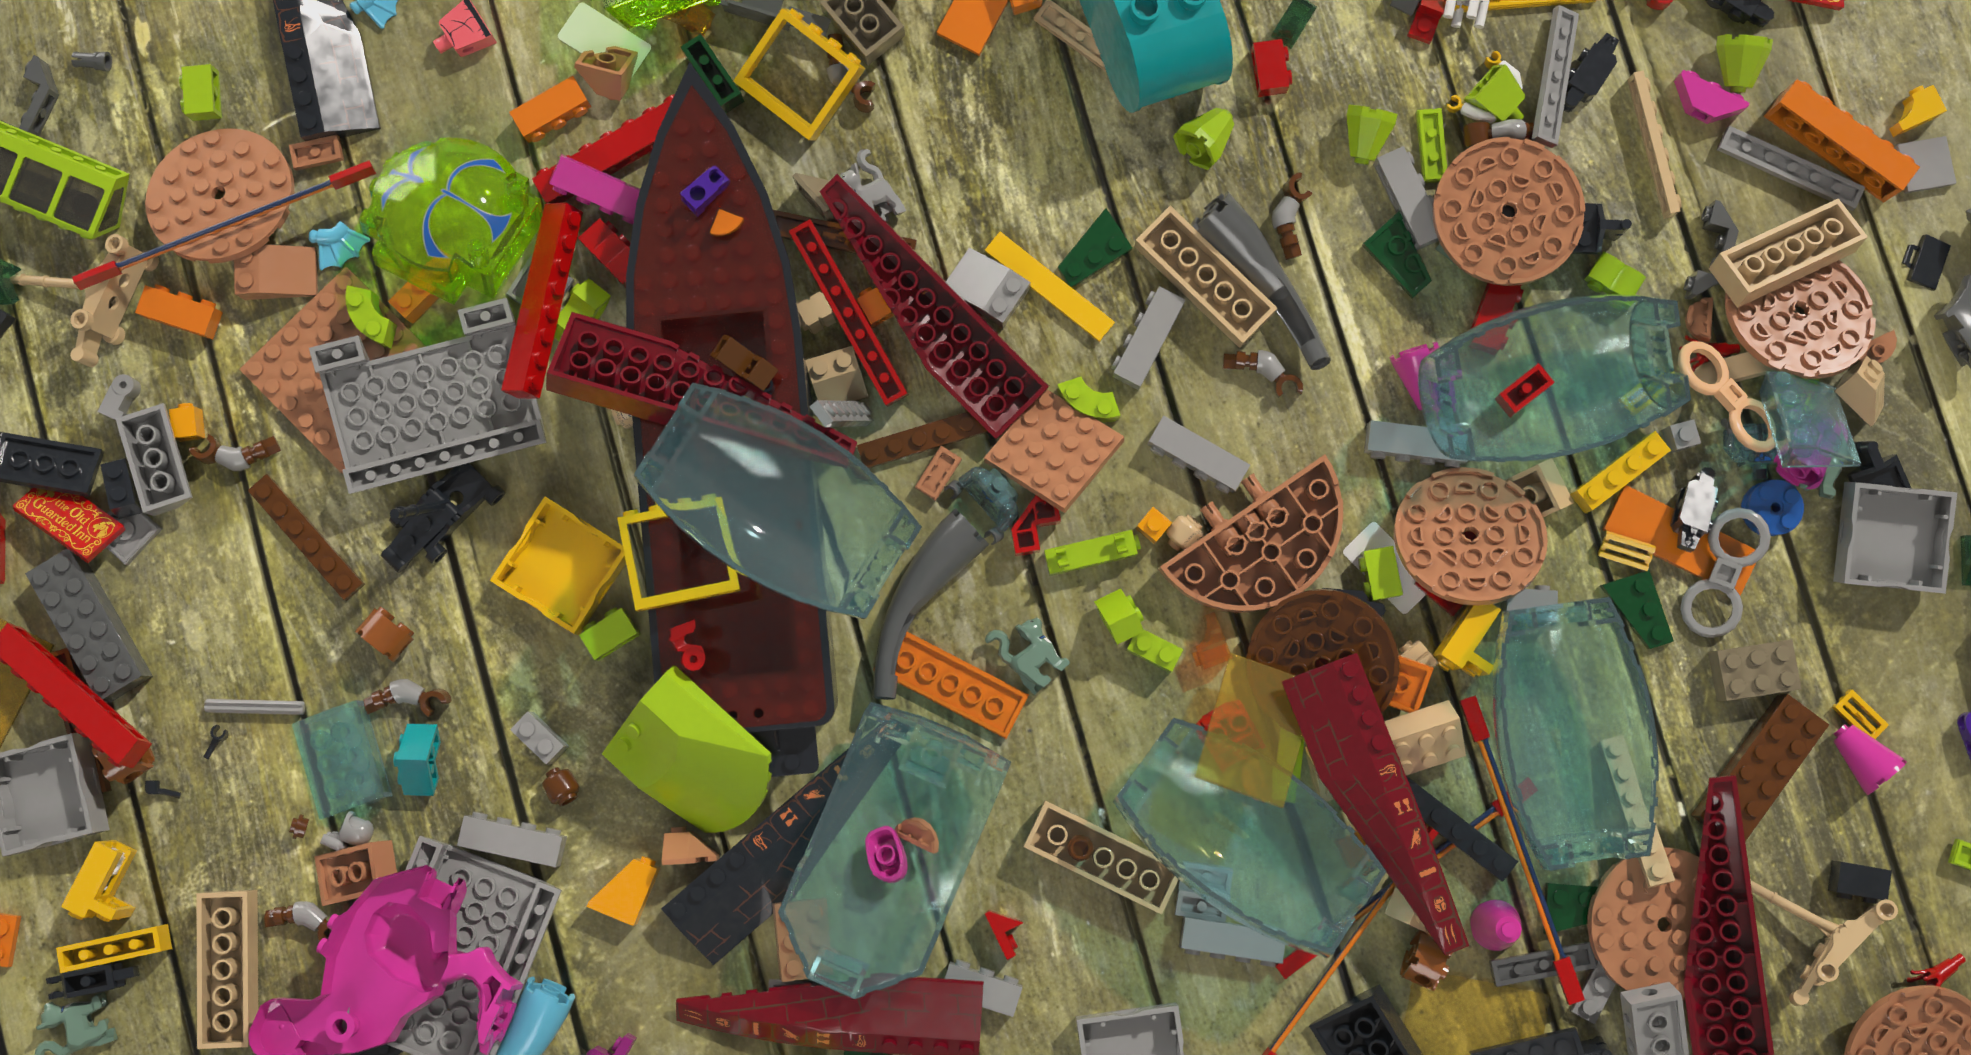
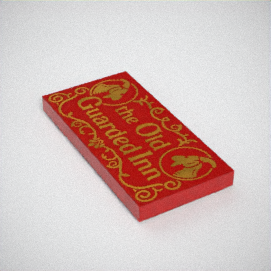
M32 488L12 505L15 512L87 563L93 560L125 531L123 524L80 495Z

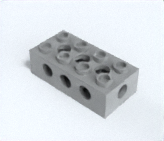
M1670 982L1620 992L1628 1055H1689L1682 994Z

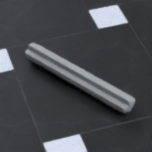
M206 699L204 703V710L208 713L303 715L305 713V702Z

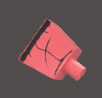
M463 0L439 20L438 23L445 34L433 41L441 54L454 47L460 57L467 56L497 43L471 0Z

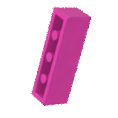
M560 155L549 181L551 185H554L552 188L554 191L566 195L567 192L577 195V201L586 205H590L593 202L600 205V211L609 215H613L616 212L623 215V221L633 225L640 188L565 155Z

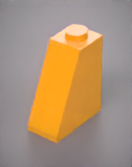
M642 856L641 859H633L588 902L586 907L629 925H637L661 867L655 865V860Z

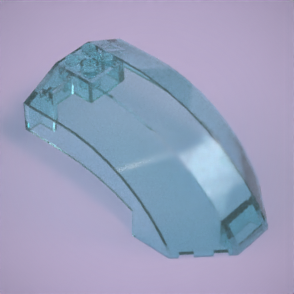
M873 702L869 703L860 720L804 856L795 869L778 911L782 922L784 921L789 932V939L804 966L803 970L807 979L857 999L865 996L866 993L877 989L882 990L898 984L899 981L923 974L1011 761L971 737L923 716ZM913 817L924 819L931 824L939 841L937 853H930L900 838L907 856L908 868L905 878L896 883H887L873 875L868 863L865 845L866 836L870 831L883 826H890L895 830L898 824Z

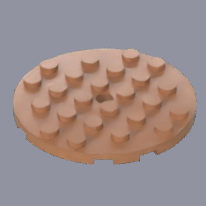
M227 128L198 134L175 147L155 169L146 192L145 206L148 222L154 234L165 245L294 194L295 185L292 170L281 151L268 139L254 132ZM218 190L226 192L221 199H215ZM290 204L172 251L178 256L194 262L200 260L208 261L209 263H223L242 258L261 248L270 241L268 237L277 228L281 229L290 213L288 210Z
M1510 137L1488 139L1463 151L1452 161L1442 175L1433 201L1435 231L1442 248L1449 258L1472 277L1487 283L1503 286L1532 283L1558 269L1577 246L1584 228L1585 201L1582 188L1569 165L1559 155L1556 156L1544 148V145L1528 139L1520 140ZM1506 205L1512 206L1515 209V216H1505L1502 214V208Z
M1840 260L1738 308L1725 292L1727 319L1740 344L1762 364L1788 376L1820 379L1840 374L1852 367L1864 355L1871 338L1874 336L1876 318H1873L1871 310L1873 305L1871 297L1859 277ZM1795 306L1801 307L1805 314L1795 313Z
M1466 467L1441 470L1433 473L1431 477L1422 482H1417L1407 492L1401 502L1394 522L1395 547L1407 572L1429 592L1459 604L1490 605L1508 600L1522 592L1536 578L1541 569L1547 552L1548 539L1541 512L1537 505H1533L1525 496L1526 492L1510 480L1507 482L1494 476L1495 473ZM1471 531L1477 538L1471 542L1463 533Z
M1664 847L1675 881L1648 888L1636 851L1632 852L1616 865L1613 864L1600 879L1601 883L1595 895L1591 897L1588 910V936L1596 960H1599L1605 970V974L1620 988L1628 991L1670 982L1682 994V1000H1684V978L1699 857L1687 851ZM1665 917L1669 925L1662 932L1658 928V921Z
M1919 985L1892 992L1874 1003L1859 1018L1849 1035L1844 1055H1971V1001L1958 992L1940 986Z

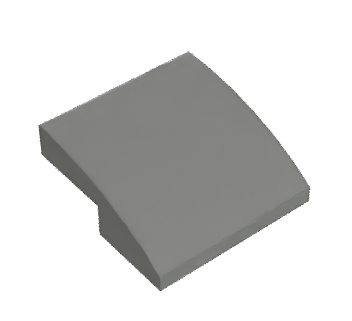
M1182 861L1181 867L1184 869L1178 883L1175 915L1225 923L1232 869Z

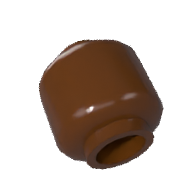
M556 767L545 774L547 778L543 781L542 788L552 804H559L562 807L573 802L578 797L577 793L580 786L570 770H560L559 767Z

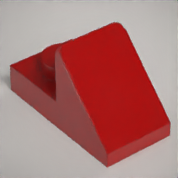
M1420 0L1407 37L1430 45L1439 20L1444 13L1446 0Z
M992 910L986 911L984 914L1006 959L1008 960L1016 956L1014 949H1017L1018 945L1013 935L1007 936L1006 931L1021 925L1023 921Z

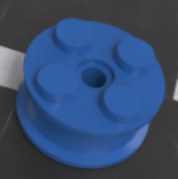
M1769 480L1752 486L1745 493L1741 502V508L1750 509L1762 516L1768 524L1771 536L1792 531L1800 523L1804 513V503L1801 494L1793 485L1782 480ZM1743 519L1749 529L1759 534L1758 528L1753 522Z

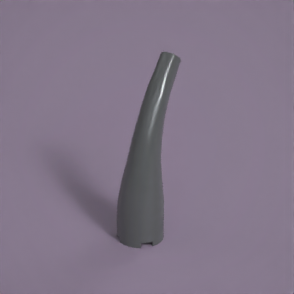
M1228 191L1225 193V196L1221 193L1204 207L1205 212L1202 214V219L1200 220L1196 216L1191 226L1277 307V314L1292 334L1310 369L1319 370L1330 363L1331 358L1294 286L1255 221Z
M956 508L938 524L920 547L904 573L891 600L882 626L875 660L873 698L896 699L898 676L895 675L898 654L906 632L916 614L937 592L990 545Z

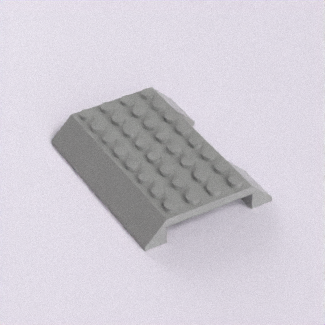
M507 298L458 310L465 337L370 361L359 335L309 348L315 372L320 374L345 465V469L342 471L349 494L547 443L537 399L516 398L501 391L517 325Z
M419 836L406 870L428 865L436 870V879L453 886L458 878H462L466 882V895L457 914V950L468 953L479 947H490L502 968L510 976L523 983L524 987L562 890L541 879L461 848ZM464 978L447 985L443 995L412 1014L397 1040L387 1045L412 1055H484L479 1050L478 1030H476L477 1014L479 1013L478 1004L480 1002L478 998L479 990L474 985L473 980ZM522 989L514 991L512 1002L517 1004ZM345 1020L342 1023V1029L344 1032H346L347 1030V1023ZM496 1040L488 1055H496L501 1042Z

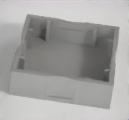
M1844 482L1833 582L1946 594L1950 561L1949 540L1954 526L1957 492Z
M71 733L41 741L29 748L12 749L0 753V848L2 857L22 854L110 830L96 762L92 753L91 740L89 738H85L78 733Z
M1176 1002L1076 1016L1081 1055H1184L1179 1007Z

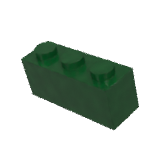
M701 34L681 46L685 58L692 64L725 113L745 102L740 90Z

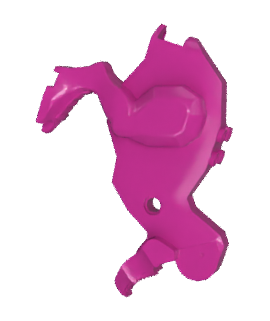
M424 865L374 879L348 911L340 916L333 914L330 917L327 928L332 931L328 939L323 938L316 948V952L326 958L321 995L313 1000L274 998L260 1005L249 1031V1045L256 1055H334L357 1053L396 1041L412 1014L441 997L447 985L465 978L473 980L474 985L479 990L478 998L480 1002L478 1004L479 1013L477 1014L476 1030H478L479 1050L482 1054L488 1055L496 1040L501 1042L505 1036L517 1006L516 1003L511 1001L514 991L522 989L523 983L510 976L502 968L490 947H479L468 953L457 950V914L466 895V882L464 879L458 878L454 885L451 886L436 879L437 872L434 868ZM343 1020L347 1023L346 1032L342 1029Z

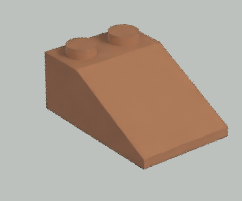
M263 245L253 253L234 260L235 295L244 300L316 296L318 294L317 248Z
M392 840L369 842L314 856L322 906L356 900L374 879L397 873Z

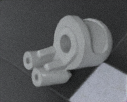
M349 811L340 832L334 831L324 834L320 844L338 851L346 849L349 844L358 846L368 843L373 835V824L369 820L366 821L357 817L356 812Z

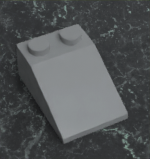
M971 248L966 251L946 281L975 311L1001 328L1005 327L1031 286V282L1010 268Z

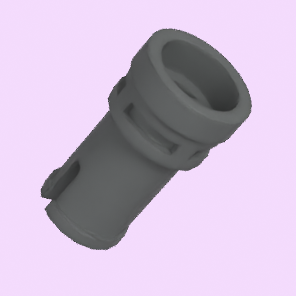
M74 51L72 53L73 58L81 59L71 60L74 67L94 68L95 70L107 72L112 68V56L109 52L83 53Z

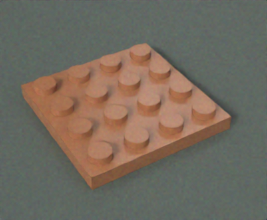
M1047 389L1016 419L984 457V462L1066 513L1123 444L1124 436L1097 419L1076 411L1064 399Z

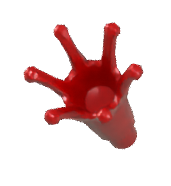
M1688 335L1685 336L1687 341H1698L1690 338ZM1706 343L1716 349L1722 357L1740 352V345L1738 343ZM1696 353V357L1690 359V363L1699 362L1691 367L1692 371L1694 372L1697 367L1710 360L1705 355Z
M1958 953L1953 958H1948L1932 968L1918 971L1911 970L1910 973L1912 975L1919 976L1908 977L1906 980L1910 983L1923 979L1927 982L1925 985L1941 987L1958 970V967L1966 962V959L1962 954Z

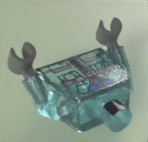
M1790 412L1784 413L1783 418L1786 424L1783 425V422H1778L1780 439L1776 447L1768 452H1755L1746 448L1733 434L1729 421L1723 418L1721 420V425L1725 428L1723 432V449L1731 460L1736 462L1738 467H1751L1753 481L1768 479L1767 465L1777 463H1774V458L1791 443L1795 428L1799 427L1802 423V417L1799 413L1796 414L1795 419L1790 421ZM1766 423L1743 425L1746 432L1752 438L1766 441L1768 437Z
M973 467L959 477V481L953 480L944 488V491L948 488L952 489L955 494L950 499H955L962 493L963 487L966 488L967 492L997 524L996 527L986 531L984 534V538L991 534L993 535L994 541L991 545H994L1004 538L1003 531H1007L1018 517L1019 511L1016 504L1018 494L996 468L988 471L982 467Z

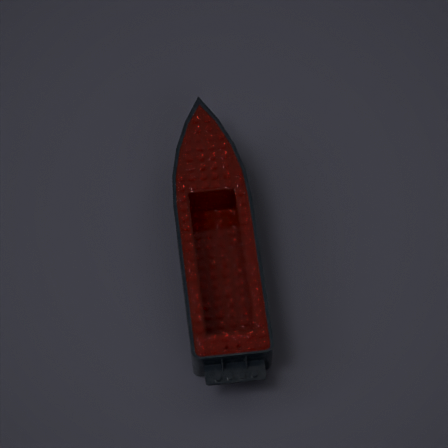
M689 63L657 132L636 203L626 272V328L672 341L680 346L679 349L700 356V360L711 366L715 364L722 368V372L727 375L741 378L710 356L724 334L730 336L749 351L762 357L778 369L772 378L775 386L772 399L781 404L785 402L791 405L794 411L803 416L807 414L813 417V411L810 408L812 396L791 265L768 193L733 123L692 64ZM716 165L731 182L721 194L716 196L705 207V211L697 217L681 201L680 192L705 171ZM719 209L744 218L740 228L724 236L710 234ZM632 416L640 513L649 511L648 507L664 504V508L675 506L674 502L684 499H690V503L701 501V496L715 494L716 498L721 497L740 591L648 610L654 684L672 666L678 667L771 753L772 761L768 764L769 772L772 773L771 777L816 772L819 768L816 726L829 723L838 706L817 460L738 445ZM715 508L641 522L647 597L730 580ZM695 620L696 627L693 633L686 634L685 642L691 645L702 646L705 653L704 665L695 671L687 670L682 666L680 660L682 652H676L673 645L668 641L670 628Z

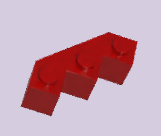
M599 218L578 239L626 288V272L631 243L623 234L619 237L616 235L618 230L609 220L604 223Z
M1037 495L1034 496L1011 529L1015 556L1039 553L1040 545L1037 528L1056 525L1061 522L1059 509Z

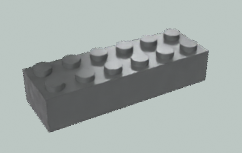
M65 549L25 573L89 687L106 703H111L153 677L89 563L69 549Z

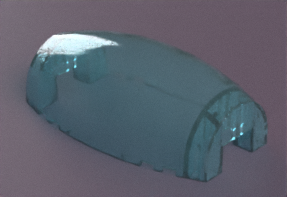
M1611 294L1565 298L1539 303L1506 313L1479 324L1451 339L1421 360L1418 372L1421 407L1427 428L1435 445L1443 455L1451 459L1477 462L1545 460L1576 454L1606 445L1628 436V433L1638 428L1643 429L1649 426L1651 421L1661 416L1666 417L1691 400L1688 375L1674 371L1668 331L1670 328L1681 326L1678 301L1641 295ZM1539 363L1555 383L1509 418L1495 401V398Z
M696 383L690 385L672 418L634 473L636 480L655 504L685 534L734 571L769 590L797 602L861 619L867 618L880 596L878 594L903 552L909 549L922 528L903 502L889 490V487L883 481L881 482L852 453L822 432L792 415L769 405L766 406L751 400V398L729 393L723 389Z
M1610 597L1503 611L1501 616L1492 676L1496 746L1512 808L1531 850L1544 870L1552 871L1575 867V863L1612 857L1631 859L1651 855L1656 823H1654L1655 806H1658L1656 781H1659L1655 721L1641 665L1637 664L1633 652L1635 648L1632 641H1629L1623 628L1625 625Z

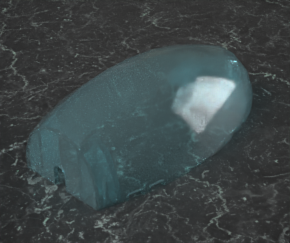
M1173 718L1118 793L1113 803L1151 853L1173 875L1203 900L1235 921L1268 938L1324 958L1330 957L1355 921L1354 915L1366 904L1385 875L1386 870L1367 844L1364 846L1354 833L1356 831L1350 825L1347 826L1336 815L1338 812L1293 774L1244 744L1240 746L1227 740L1228 737L1220 733L1216 735L1205 731L1202 726Z

